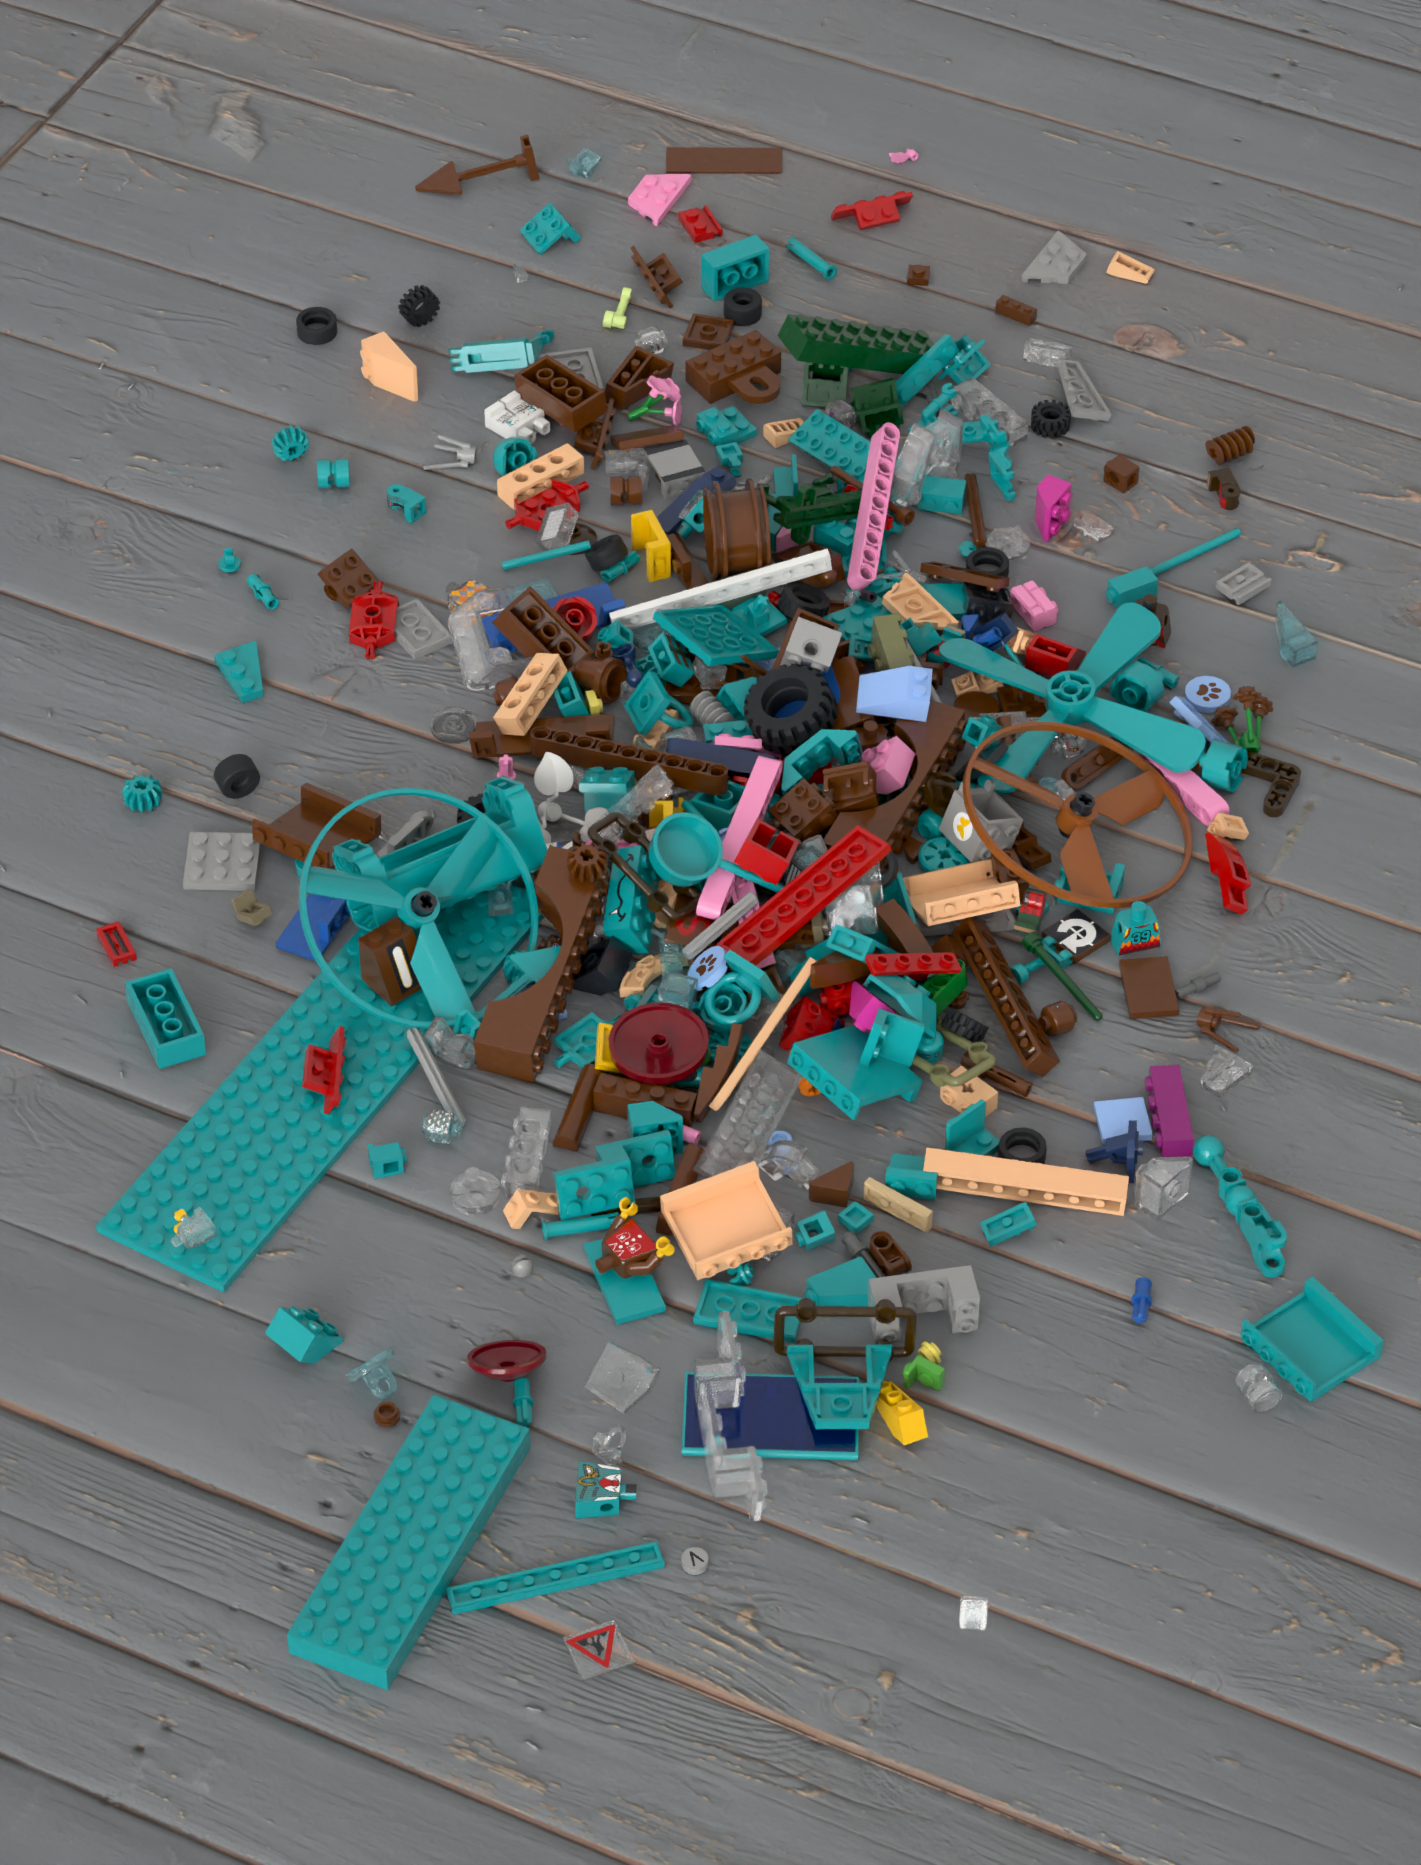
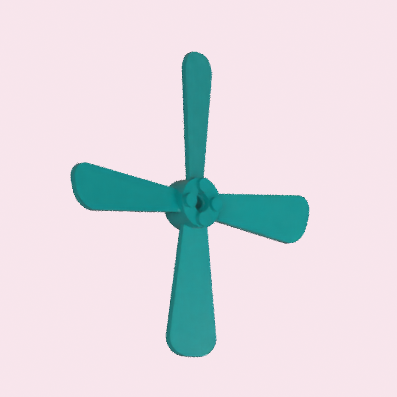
M1130 602L1119 606L1077 671L1057 673L1050 680L969 639H950L939 647V655L946 662L1046 698L1047 712L1036 722H1056L1069 725L1088 722L1158 764L1177 773L1192 769L1205 751V736L1195 727L1096 697L1098 690L1155 642L1161 634V624L1157 616L1140 604ZM1025 732L1008 748V751L995 765L1026 779L1059 732ZM987 774L978 778L979 788L984 787L986 780H994L995 787L993 790L997 794H1007L1018 789Z

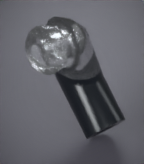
M865 589L849 590L845 594L844 602L851 606L856 604L857 599L874 603L877 595L875 592Z

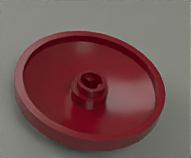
M657 1002L637 1006L624 1013L614 1023L609 1034V1053L614 1065L627 1077L648 1084H667L690 1076L703 1064L709 1050L708 1031L700 1017L691 1010L672 1003Z

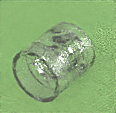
M1262 1363L1250 1364L1236 1376V1386L1256 1413L1268 1412L1282 1400V1390Z

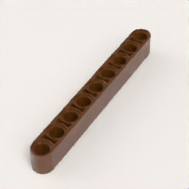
M543 726L535 727L530 732L531 753L538 758L543 759L545 752H550L558 755L570 765L589 769L592 767H603L604 770L625 767L628 771H634L636 779L656 780L657 782L659 780H670L673 787L711 795H723L728 791V768L723 764Z

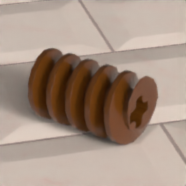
M1243 426L1227 434L1220 435V437L1208 440L1205 443L1206 450L1216 464L1222 465L1224 461L1227 463L1231 459H1237L1239 456H1245L1246 453H1252L1255 437L1250 427Z

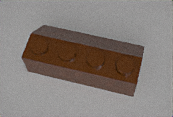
M531 586L510 603L492 622L530 662L536 653L559 654L568 670L567 672L571 671L573 674L577 663L582 658H589L594 653V650Z
M609 1072L600 1073L593 1091L594 1112L628 1118L627 1104L654 1101L681 1115L683 1125L692 1128L695 1120L694 1111L698 1091L667 1084L643 1083L624 1075Z

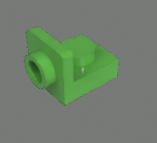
M917 1355L913 1362H908L903 1369V1387L909 1389L917 1380L925 1387H931L939 1392L944 1386L945 1368Z

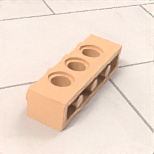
M567 443L497 479L498 497L515 510V498L519 504L552 487V479L567 483L584 474V456Z
M535 654L493 717L502 734L525 736L568 671L559 654Z

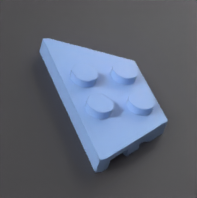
M1175 696L1169 702L1176 709L1174 714L1182 721L1185 720L1188 726L1199 729L1204 734L1207 743L1213 739L1229 743L1185 697Z

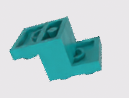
M592 767L586 771L579 782V792H584L585 813L592 808L601 807L611 813L632 814L638 804V791H635L634 771H628L625 767H617L613 770H604L603 767Z

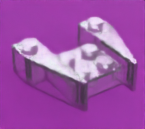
M941 409L937 421L925 427L917 423L913 424L894 467L889 500L899 506L910 507L913 504H917L922 497L921 489L925 476L958 479V470L961 462L963 420Z

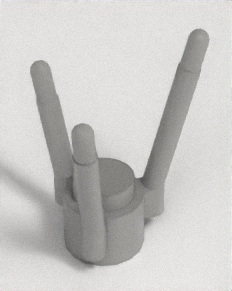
M438 435V439L459 447L435 444L434 448L457 453V460H461V462L423 466V469L468 468V464H475L477 447Z

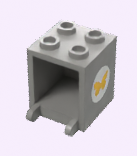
M986 780L983 788L970 789L974 808L983 827L994 842L1002 850L1011 849L1023 819L993 790L995 787L994 780ZM962 782L959 789L954 790L939 830L971 863L990 859L992 852L976 833L967 814L963 799Z

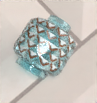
M433 1110L429 1115H425L422 1132L431 1142L450 1144L455 1137H459L461 1122H458L457 1116L453 1112Z

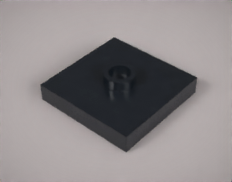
M1005 742L999 743L983 750L978 757L995 764L1008 751V746ZM968 762L954 775L957 781H963ZM972 768L970 780L980 777L985 773Z

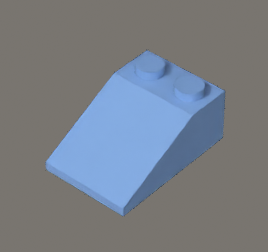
M905 666L860 675L856 712L926 722L930 705L932 669Z

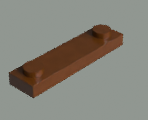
M935 561L921 563L920 572L928 573L930 578L941 579L946 577L986 586L988 591L998 592L1000 588L1009 587L1010 578L945 563Z

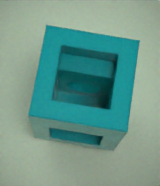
M398 1142L373 1147L372 1143L367 1144L368 1160L374 1179L404 1173L403 1163L407 1162L405 1148H400Z
M825 1210L797 1222V1232H794L795 1239L800 1247L804 1245L807 1251L828 1242H835V1231ZM812 1232H815V1233L818 1234V1235L813 1236V1237H811V1238L809 1237V1234L812 1233Z

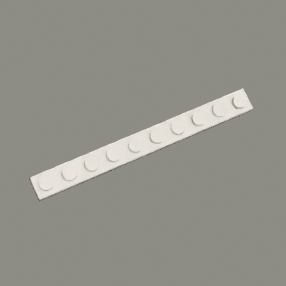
M828 549L816 551L645 603L619 609L609 613L611 624L618 620L631 630L656 622L653 620L655 611L715 605L832 570Z

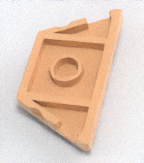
M904 573L902 580L899 583L896 582L892 586V590L883 596L882 604L892 614L900 613L902 622L911 618L917 628L928 622L932 624L935 630H943L947 624L958 628L959 621L908 573Z

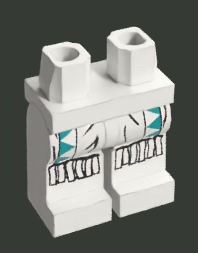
M515 390L484 410L485 427L505 439L519 437L529 440L532 444L536 439V433L539 432L542 435H546L550 432V422L544 418V410L523 401L520 394Z

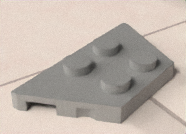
M1057 231L1022 274L1021 282L1028 283V279H1041V283L1068 284L1086 262L1087 254L1063 233Z

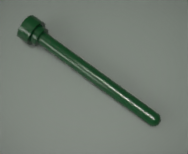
M1033 931L1027 934L1021 941V945L1026 951L1032 954L1036 953L1095 1021H1100L1103 1017L1102 1013L1043 948L1042 938L1037 932Z

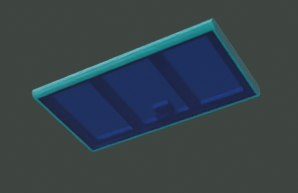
M685 1372L682 1456L858 1461L859 1429H815L795 1375ZM814 1376V1383H859V1377Z

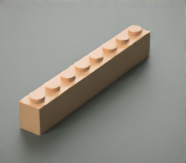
M928 1147L926 1148L923 1171L938 1173L937 1189L1124 1216L1129 1176Z

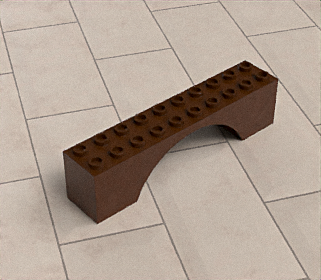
M930 700L926 722L898 718L895 723V736L915 753L909 770L912 782L900 795L881 806L863 811L840 812L823 839L828 850L859 825L887 842L895 857L902 853L905 840L911 838L914 825H918L919 815L922 814L923 810L929 808L924 796L926 780L938 772L948 773L950 765L954 766L958 752L963 751L966 740L962 739L967 725L965 710ZM884 857L863 877L875 876L876 881H879L880 875H885L888 870L886 858Z
M549 845L535 881L538 913L543 915L555 927L562 939L560 952L546 975L529 989L509 998L489 1001L474 1040L477 1069L531 1082L535 1081L537 1073L541 1074L544 1067L543 1057L551 1049L552 1033L556 1034L559 1027L558 1017L560 1013H564L566 1008L567 993L571 994L573 990V977L575 974H579L582 954L585 955L587 953L588 937L594 934L596 916H600L602 913L603 897L608 896L610 882H607L609 868L607 872L603 873L601 879L595 877L593 883L589 879L582 883L580 878L573 879L571 872L567 869V855L572 850Z

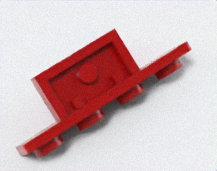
M900 191L893 196L886 197L882 195L874 200H860L849 206L842 204L835 207L831 214V219L836 220L855 215L859 230L899 222L900 216L897 206L909 203L913 193Z
M952 952L867 954L865 957V961L873 976L898 975L902 978L904 975H907L914 981H926L929 974H954L961 971L959 962Z
M339 1026L331 1037L329 1051L309 1044L305 1051L302 1087L325 1095L323 1113L329 1114L333 1107L339 1105L342 1096L339 1093V1087L343 1080L341 1068L345 1061V1056L342 1055L347 1040L344 1037L345 1027Z

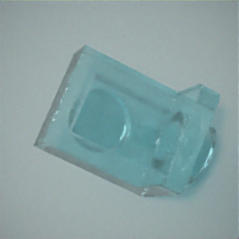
M584 147L575 159L568 157L566 161L570 166L569 170L574 175H581L587 179L602 159L598 154Z

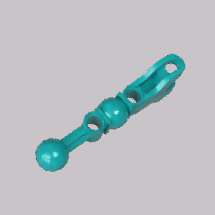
M1203 1135L1196 1140L1192 1151L1195 1160L1203 1166H1210L1218 1178V1195L1223 1199L1227 1210L1236 1216V1222L1240 1223V1230L1250 1245L1254 1262L1261 1273L1269 1278L1281 1276L1285 1271V1259L1280 1248L1287 1245V1232L1279 1220H1272L1263 1205L1259 1203L1255 1192L1246 1186V1180L1242 1179L1241 1171L1227 1166L1223 1160L1225 1153L1223 1142L1214 1135ZM1272 1259L1277 1267L1268 1266L1266 1261Z

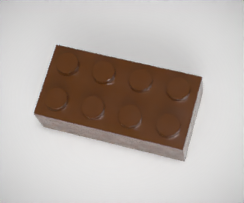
M549 355L543 356L514 375L516 392L520 394L523 400L536 406L538 409L544 410L545 414L574 433L607 412L604 390Z

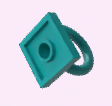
M649 670L624 705L639 734L645 736L648 735L658 719L678 730H688L693 726V717L688 709L678 700L668 695L657 674ZM669 705L674 710H677L684 721L675 719L664 711Z
M729 949L724 955V959L733 972L724 974L717 983L709 987L704 999L708 1016L716 1023L731 1026L732 1023H743L752 1017L760 1005L762 996L773 1003L780 996L764 971ZM736 982L743 990L752 994L751 1001L741 1013L732 1016L723 1015L715 1008V996L721 987L728 983Z

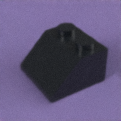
M611 936L588 947L587 953L581 956L579 974H575L573 977V989L599 996L610 991L615 992L620 987L624 973L629 969V962L633 954L615 936Z

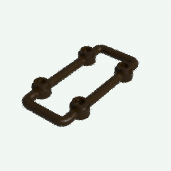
M612 812L588 828L587 833L591 841L596 846L601 845L608 856V860H611L648 897L647 907L650 911L654 913L661 911L670 920L679 921L697 909L701 894L694 885L688 887L673 885V890L677 894H688L693 899L679 910L674 911L668 905L669 899L666 894L659 890H653L617 853V845L612 840L603 839L598 834V832L612 823L617 822L623 828L622 837L624 841L629 844L637 842L649 854L650 842L643 836L644 830L641 825L636 822H630L621 813Z
M804 1298L796 1306H782L778 1308L774 1315L773 1347L774 1351L781 1356H787V1346H784L785 1316H796L799 1321L804 1323L812 1322L816 1317H875L880 1323H890L896 1317H905V1346L893 1347L892 1345L890 1361L893 1357H908L915 1349L917 1322L915 1311L909 1307H895L888 1299L880 1300L875 1307L816 1306L811 1299ZM806 1338L798 1340L795 1344L813 1345L814 1357H866V1347L814 1346ZM880 1339L874 1345H890L891 1343L886 1339Z

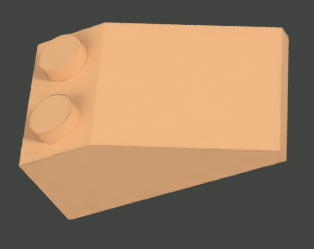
M383 331L361 340L362 350H360V355L363 360V366L361 367L363 376L369 379L374 386L411 401H418L417 367Z

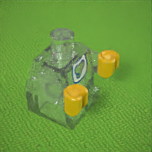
M201 1207L195 1209L194 1215L191 1217L187 1216L184 1209L174 1213L175 1219L180 1222L174 1226V1232L177 1235L170 1239L175 1248L181 1244L187 1249L197 1247L215 1237V1225Z

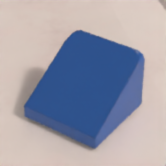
M978 614L963 615L961 618V629L966 631V639L973 640L975 636L973 631L979 625Z

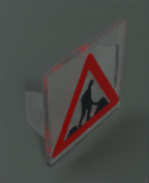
M614 1620L563 1637L572 1661L583 1681L635 1663Z

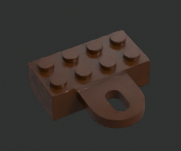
M757 330L685 361V381L709 404L734 393L749 403L763 404L773 401L780 393V379L776 374L781 373V351ZM756 383L761 384L766 390L760 391L753 385Z

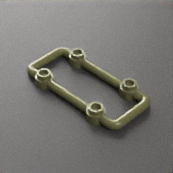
M936 1017V1030L945 1039L968 1051L970 1059L977 1065L954 1077L950 1075L947 1065H933L916 1054L912 1062L913 1065L930 1074L931 1082L935 1086L949 1085L957 1087L992 1068L996 1064V1057L988 1051L986 1043H972L942 1026V1019Z

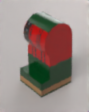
M1031 888L1026 889L1022 907H1020L1013 930L1027 934L1035 931L1039 935L1047 899L1046 892Z

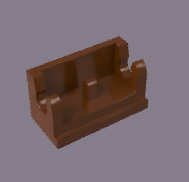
M868 761L824 769V793L829 792V798L834 803L875 796L877 773Z

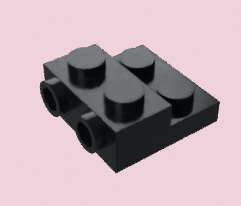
M964 582L962 588L965 597L963 608L966 615L978 614L979 619L985 617L992 620L1006 612L1011 619L1014 603L1008 588H1000L998 592L986 590V586Z

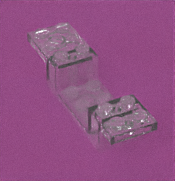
M729 1311L719 1312L717 1328L719 1358L695 1360L693 1386L714 1502L746 1498L750 1521L761 1520V1511L766 1509L765 1495H767L766 1480L761 1479L760 1472H763L762 1458L756 1455L755 1446L727 1449L726 1439L721 1437L720 1430H722L721 1414H717L716 1409L739 1407L740 1396H744L743 1382L746 1381L744 1365L740 1366L739 1359H741L740 1343L735 1342V1337H737L736 1321H731Z

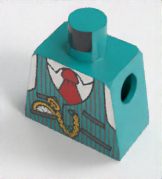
M700 489L678 516L683 522L675 532L685 540L692 531L701 533L704 530L703 490ZM695 514H697L696 521L693 520Z
M579 1461L575 1499L577 1519L617 1515L620 1511V1500H636L637 1484H622L621 1469Z

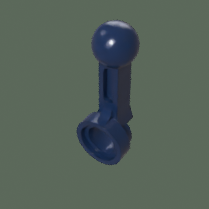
M624 644L613 651V657L622 660L628 672L626 681L630 687L636 688L643 679L644 674L636 669V650L634 645Z

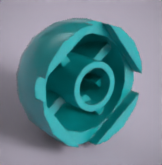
M509 437L497 444L492 457L493 465L497 473L503 477L536 460L537 451L529 440Z
M728 983L717 992L714 1005L719 1013L732 1016L741 1013L747 1008L748 999L739 986ZM706 990L701 996L698 1005L703 1021L710 1029L716 1032L730 1033L732 1025L718 1024L708 1016L704 1005Z

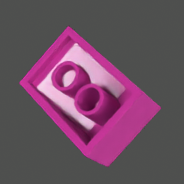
M854 981L852 984L849 1015L855 1019L853 1024L864 1033L867 1029L871 1031L879 1008L900 1015L877 996Z

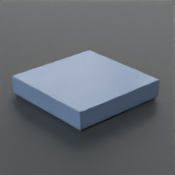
M1143 1097L1094 1102L1093 1109L1102 1145H1106L1107 1138L1128 1133L1129 1120H1137L1139 1140H1152L1153 1134Z

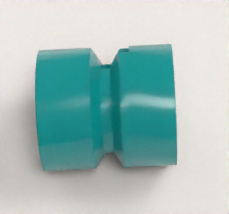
M330 459L317 460L318 488H331L333 484L337 488L350 487L349 459H336L335 462H331Z

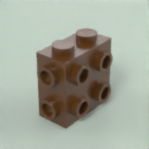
M804 778L768 810L774 817L771 820L772 823L780 831L785 829V834L799 839L802 843L808 838L819 835L836 820L838 814L833 809L836 807L834 802L827 795L823 798L821 796L823 794L822 790L814 782L810 785Z

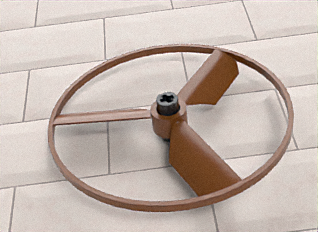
M1028 722L1016 724L993 733L981 742L966 766L962 786L963 799L970 822L976 833L992 854L1008 869L1046 893L1070 902L1092 907H1131L1135 901L1148 903L1166 894L1182 877L1189 863L1192 852L1191 827L1188 816L1177 794L1160 773L1147 761L1124 745L1104 735L1064 723ZM1027 731H1053L1076 735L1104 745L1130 760L1145 773L1094 798L1087 792H1078L1077 794L1069 795L1063 800L1051 790L978 756L990 744L1008 735ZM972 768L1060 808L1056 816V823L1060 834L1068 840L1059 856L1071 892L1052 885L1021 867L990 837L973 805L970 792ZM1165 794L1178 815L1184 834L1185 848L1182 865L1175 877L1158 890L1138 897L1114 899L1090 828L1097 814L1110 818L1123 826L1160 807Z

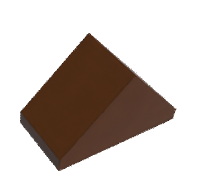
M852 1161L810 1181L809 1200L815 1203L847 1208L854 1182V1163Z

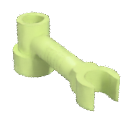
M623 287L616 312L606 310L603 327L625 329L627 317L624 316V313L631 300V288Z

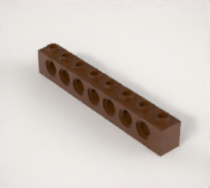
M968 917L952 933L958 941L962 952L1024 1068L1044 1077L1060 1060L988 926L972 917Z

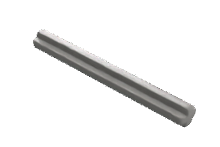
M409 1029L407 1031V1038L447 1116L451 1117L450 1121L453 1122V1128L464 1127L466 1119L420 1029Z

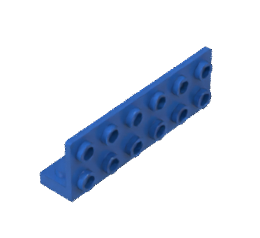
M607 583L545 600L552 608H554L558 601L566 597L574 598V596L588 600L596 610V628L610 625L609 613L626 607L623 599H614ZM500 613L480 619V623L496 657L519 651L492 623Z

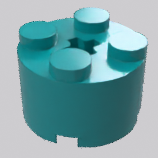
M1134 661L1111 682V698L1114 697L1118 704L1147 712L1163 696L1164 677L1161 672L1155 671L1152 667L1139 661Z
M1213 739L1207 753H1203L1200 758L1199 765L1203 767L1200 778L1209 787L1227 792H1235L1243 780V776H1240L1241 769H1246L1247 750L1238 745Z

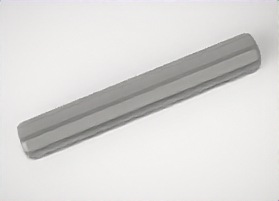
M748 892L688 943L681 951L683 956L688 960L694 959L755 907L759 902L757 896L752 892Z

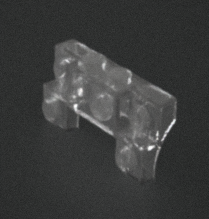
M657 763L596 822L612 812H618L630 822L638 823L637 817L642 812L647 814L656 806L654 801H657L659 798L664 800L673 792L671 787L674 785V782ZM614 822L598 832V834L603 839H610L617 845L621 841L619 836L623 828L617 822Z

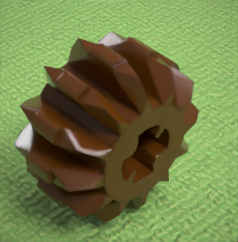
M582 841L581 847L573 846L572 852H568L567 869L571 872L573 879L580 878L582 883L589 879L593 883L595 877L601 879L603 873L607 872L608 856L601 845L595 847L593 841L590 845H586Z

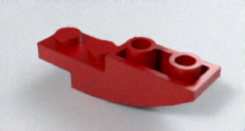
M1207 832L1205 837L1212 874L1219 876L1224 908L1242 915L1248 911L1245 890L1251 886L1246 864L1239 851L1231 842Z

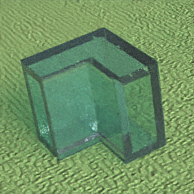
M669 971L659 986L658 1000L663 1003L680 1005L692 1011L696 1005L698 978Z

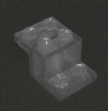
M879 862L826 906L829 937L835 924L860 934L878 932L876 907L884 904Z

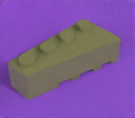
M900 613L873 617L871 644L868 645V654L870 658L874 659L876 672L905 666H915L912 648L907 646L906 639L908 636L906 630L900 629V623L902 622Z

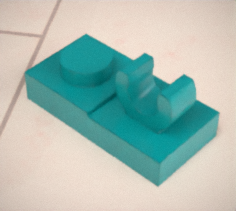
M1026 1202L979 1223L990 1247L1014 1237V1235L1019 1236L1021 1232L1027 1229L1032 1230L1037 1225Z

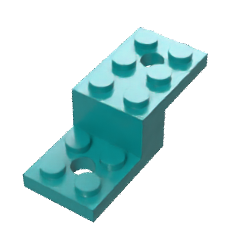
M669 1130L595 1146L597 1162L553 1172L559 1217L563 1221L619 1208L621 1199L625 1197L630 1199L629 1205H631L633 1202L635 1203V1187L673 1179L675 1176V1165ZM645 1156H654L650 1163H642ZM580 1187H588V1190L585 1194H576L577 1190Z

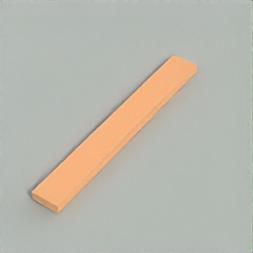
M810 957L801 968L709 1105L710 1108L717 1111L727 1100L810 976L811 964L817 962Z

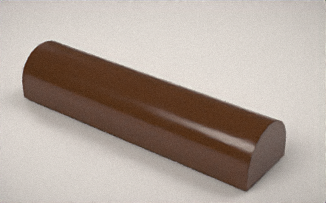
M586 1064L582 1067L553 1140V1147L578 1151L594 1111V1088L600 1073H605L604 1070L595 1069V1064Z
M692 1143L687 1144L668 1193L696 1182L706 1157L705 1151L700 1146ZM660 1211L656 1232L672 1235L673 1233L663 1213Z

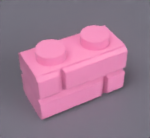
M1032 580L1024 583L1023 586L1018 585L1010 590L1014 603L1013 608L1034 632L1043 629L1044 626L1049 627L1056 623L1058 606L1055 601H1050L1043 587L1039 588Z

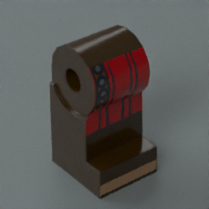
M1230 468L1208 471L1207 488L1210 492H1217L1220 498V506L1226 510L1236 509L1239 505L1238 498L1241 491Z

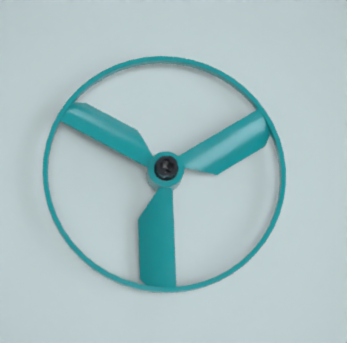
M397 788L384 790L356 800L342 809L320 831L311 845L303 865L299 885V911L304 936L313 957L327 979L340 993L362 1010L379 1019L400 1026L418 1029H442L453 1027L457 1014L463 1008H466L472 1015L478 1014L481 1010L475 1012L434 923V919L440 911L438 898L463 895L495 852L498 837L517 864L527 889L531 911V932L527 952L534 951L538 934L537 897L528 868L510 838L488 816L475 807L450 795L427 789ZM405 795L428 797L456 806L477 819L427 888H415L405 897H402L391 887L373 876L317 866L310 868L312 858L319 843L333 824L351 810L373 800ZM306 893L397 909L398 917L402 923L409 925L413 930L420 928L410 964L435 1019L443 1022L413 1021L396 1017L369 1005L350 991L332 972L316 945L307 914ZM519 970L510 986L520 979L524 973Z

